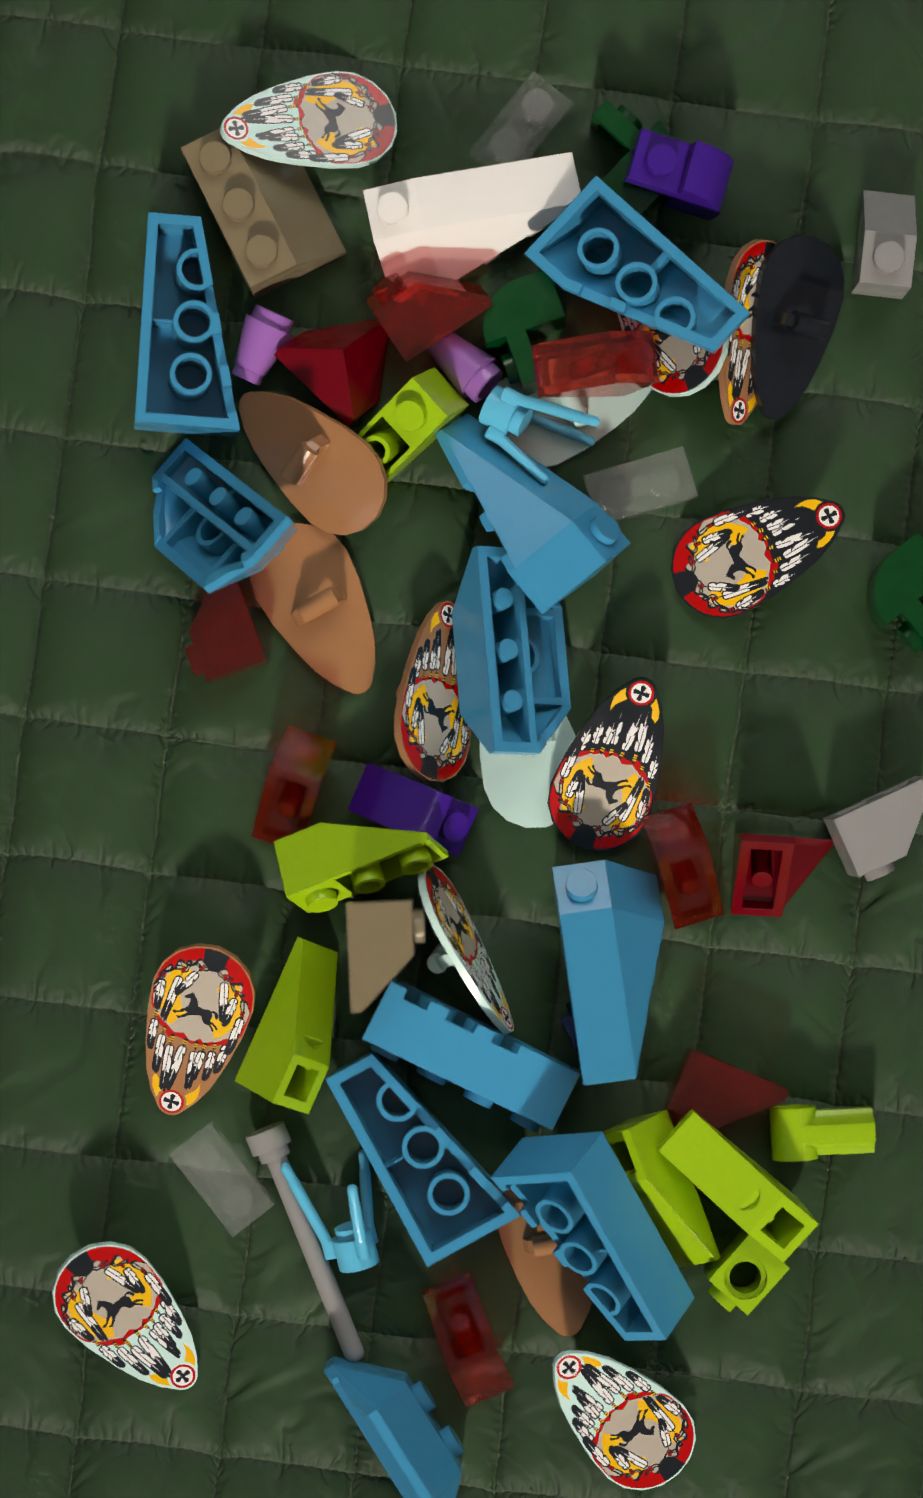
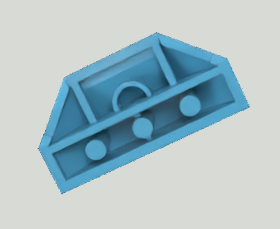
M187 438L183 440L152 476V491L156 493L153 508L154 547L209 594L263 571L271 560L282 552L286 543L297 532L294 523L286 515Z
M475 546L471 550L452 610L460 715L489 754L537 755L542 752L548 739L557 730L571 709L562 606L560 603H557L542 615L508 574L501 560L507 553L504 547Z
M337 1356L327 1360L323 1370L325 1375L332 1383L402 1497L456 1498L462 1473V1460L459 1456L465 1450L452 1427L447 1425L441 1428L431 1411L437 1408V1405L425 1384L421 1380L413 1384L407 1372L359 1361L350 1362L346 1358Z

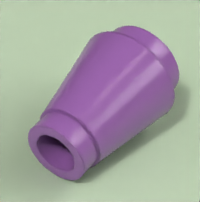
M256 304L252 314L245 315L232 374L260 386L263 377L267 375L277 360V357L274 356L275 352L293 337L289 331L294 321Z
M448 328L440 330L431 339L426 348V351L433 357L461 397H470L475 403L486 398L498 385L503 376V371L497 367L498 360L457 334H453Z

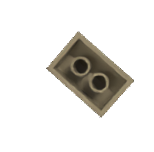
M220 128L181 147L186 163L254 299L347 254L304 166L269 161L245 153L228 144L222 138Z
M414 898L352 900L346 903L351 1013H362L414 956L417 950L416 943H425V909H415Z

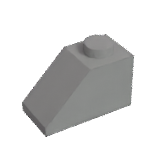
M863 190L851 294L903 299L911 289L917 242L915 196Z
M914 776L823 818L847 875L855 877L864 875L866 881H872L894 871L896 868L893 861L907 855L923 812V776Z

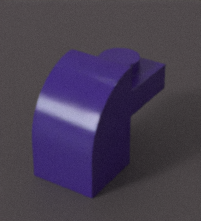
M642 128L637 132L624 182L665 195L663 206L711 221L720 215L734 161L725 152L704 142L696 140L690 144Z
M367 762L348 811L394 830L426 832L442 845L447 852L459 857L478 808Z

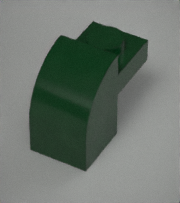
M606 99L592 114L590 128L612 147L622 159L602 181L643 218H646L665 195L624 182L637 132L643 127L642 123L628 108L620 105L616 109ZM660 120L650 129V131L671 137Z
M540 270L512 280L496 292L485 311L483 332L486 352L493 355L508 350V353L500 355L510 385L519 382L523 395L527 396L543 391V377L530 341L565 330L566 327L565 314L554 283L547 274Z
M918 532L898 546L876 566L867 587L868 611L875 626L880 629L896 618L901 624L896 629L898 635L914 653H917L919 650L923 651V604L919 601V598L923 596V538Z

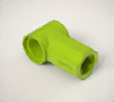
M793 1104L769 1107L771 1157L773 1161L801 1162L817 1160L819 1155L875 1153L876 1129L873 1109L870 1106L816 1109V1105Z

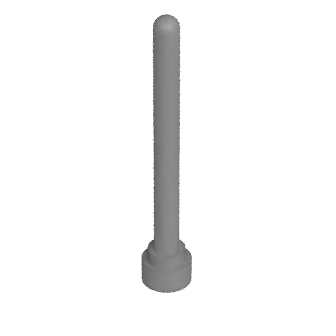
M279 1121L260 1128L245 1136L252 1156H258L261 1164L268 1165L343 1355L348 1361L357 1362L364 1355L363 1345L328 1260H325L321 1242L280 1169L282 1163H289L286 1155L291 1153L288 1143L292 1140L284 1121Z

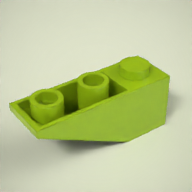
M433 367L412 377L357 435L367 441L382 459L389 482L436 440L435 435L442 428L451 424L469 404L443 375Z
M318 823L274 841L286 897L307 913L329 911L338 905V901L358 893L369 894L382 889L386 882L403 875L424 873L433 866V863L449 857L447 850L426 832L331 823Z
M297 937L234 1080L235 1082L274 1104L309 1114L330 1067L338 952Z
M666 1109L630 1118L604 1131L603 1134L678 1268L717 1261L721 1257L694 1183L656 1148L674 1128Z
M693 1109L683 1117L656 1147L665 1158L746 1233L783 1263L819 1225L796 1195Z

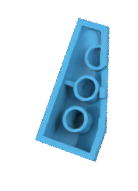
M597 176L590 181L525 252V255L563 290L714 354L751 315L743 305Z
M467 413L442 428L435 436L462 487L470 492H475L485 512L479 516V519L486 532L495 531L507 552L501 560L508 574L543 615L593 578L631 543L621 532L618 523L611 516L607 515L597 502L527 455L549 477L547 484H541L504 449L484 438L488 427Z
M607 860L552 867L554 896L583 1086L636 1079L651 992L656 975L659 949L665 926L657 875Z

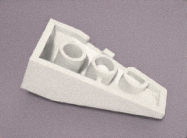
M572 152L417 177L363 190L373 241L393 302L446 290L459 282L458 279L484 263L485 265L498 258L501 252L527 236L532 237L551 225L581 192Z

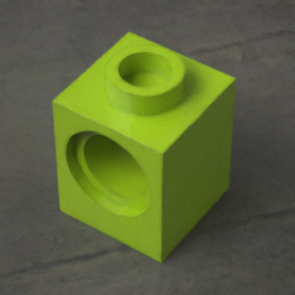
M742 1229L720 1254L721 1258L714 1261L705 1270L706 1277L712 1283L707 1292L727 1311L731 1312L737 1306L748 1316L790 1268L786 1262L780 1261ZM740 1262H751L757 1268L754 1281L744 1287H738L730 1283L729 1276L732 1268Z

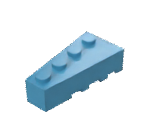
M148 212L134 430L237 438L240 426L232 393L231 377L226 360L221 322L215 300L201 216Z
M396 977L391 980L362 1037L363 1040L371 1043L369 1047L371 1050L395 1062L400 1057L417 1065L416 1072L431 1081L444 1086L446 1080L465 1088L463 1096L485 1108L491 1109L493 1103H496L513 1111L509 1118L510 1120L536 1133L541 1125L553 1130L580 1076L578 1069L509 1034H503L499 1029Z
M372 1050L328 1074L325 1079L427 1267L521 1216L519 1206L505 1191L502 1192L485 1169L378 1053Z
M603 1132L521 1138L490 1178L502 1192L510 1188L524 1204L519 1213L532 1228L539 1224L557 1244L552 1253L565 1268L569 1267L585 1278L588 1283L583 1289L584 1292L625 1341L666 1340L695 1297Z

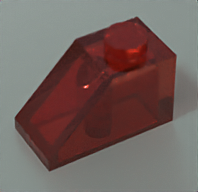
M408 271L401 277L398 273L387 276L372 289L374 295L366 299L373 314L405 362H408L494 305L480 284Z
M606 331L537 343L531 346L538 398L625 396L659 383L652 331Z
M240 581L210 594L207 592L189 630L193 644L185 647V652L194 675L204 674L206 681L212 684L268 664L265 650Z
M290 725L287 726L269 768L251 837L274 844V841L310 827L328 776L337 745L336 741Z
M689 802L642 817L650 854L675 930L724 915L709 844L692 803Z
M688 1046L664 1104L668 1109L675 1111L672 1120L677 1123L693 1109L717 1129L785 1101L790 1090L780 1084Z
M470 1272L423 1291L422 1295L448 1372L466 1407L515 1388L500 1343Z

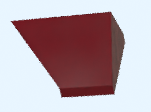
M392 316L304 331L278 348L274 356L349 427L370 412L379 402Z
M734 834L730 914L782 917L784 906L834 845L833 840L793 836Z

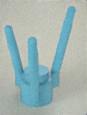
M496 386L486 398L479 415V422L489 427L484 438L504 449L541 484L548 483V475L517 447L508 436L513 434L520 437L531 422L587 446L595 444L593 436L533 410L593 427L600 424V419L597 416L523 395L507 386L505 389L501 386Z
M363 1149L358 1153L361 1203L357 1186L354 1184L348 1185L347 1194L351 1221L335 1227L336 1236L331 1238L290 1164L282 1163L280 1166L291 1191L321 1242L325 1260L337 1259L339 1271L342 1273L362 1271L373 1267L380 1261L376 1248V1243L379 1240L374 1225L371 1171L369 1159Z

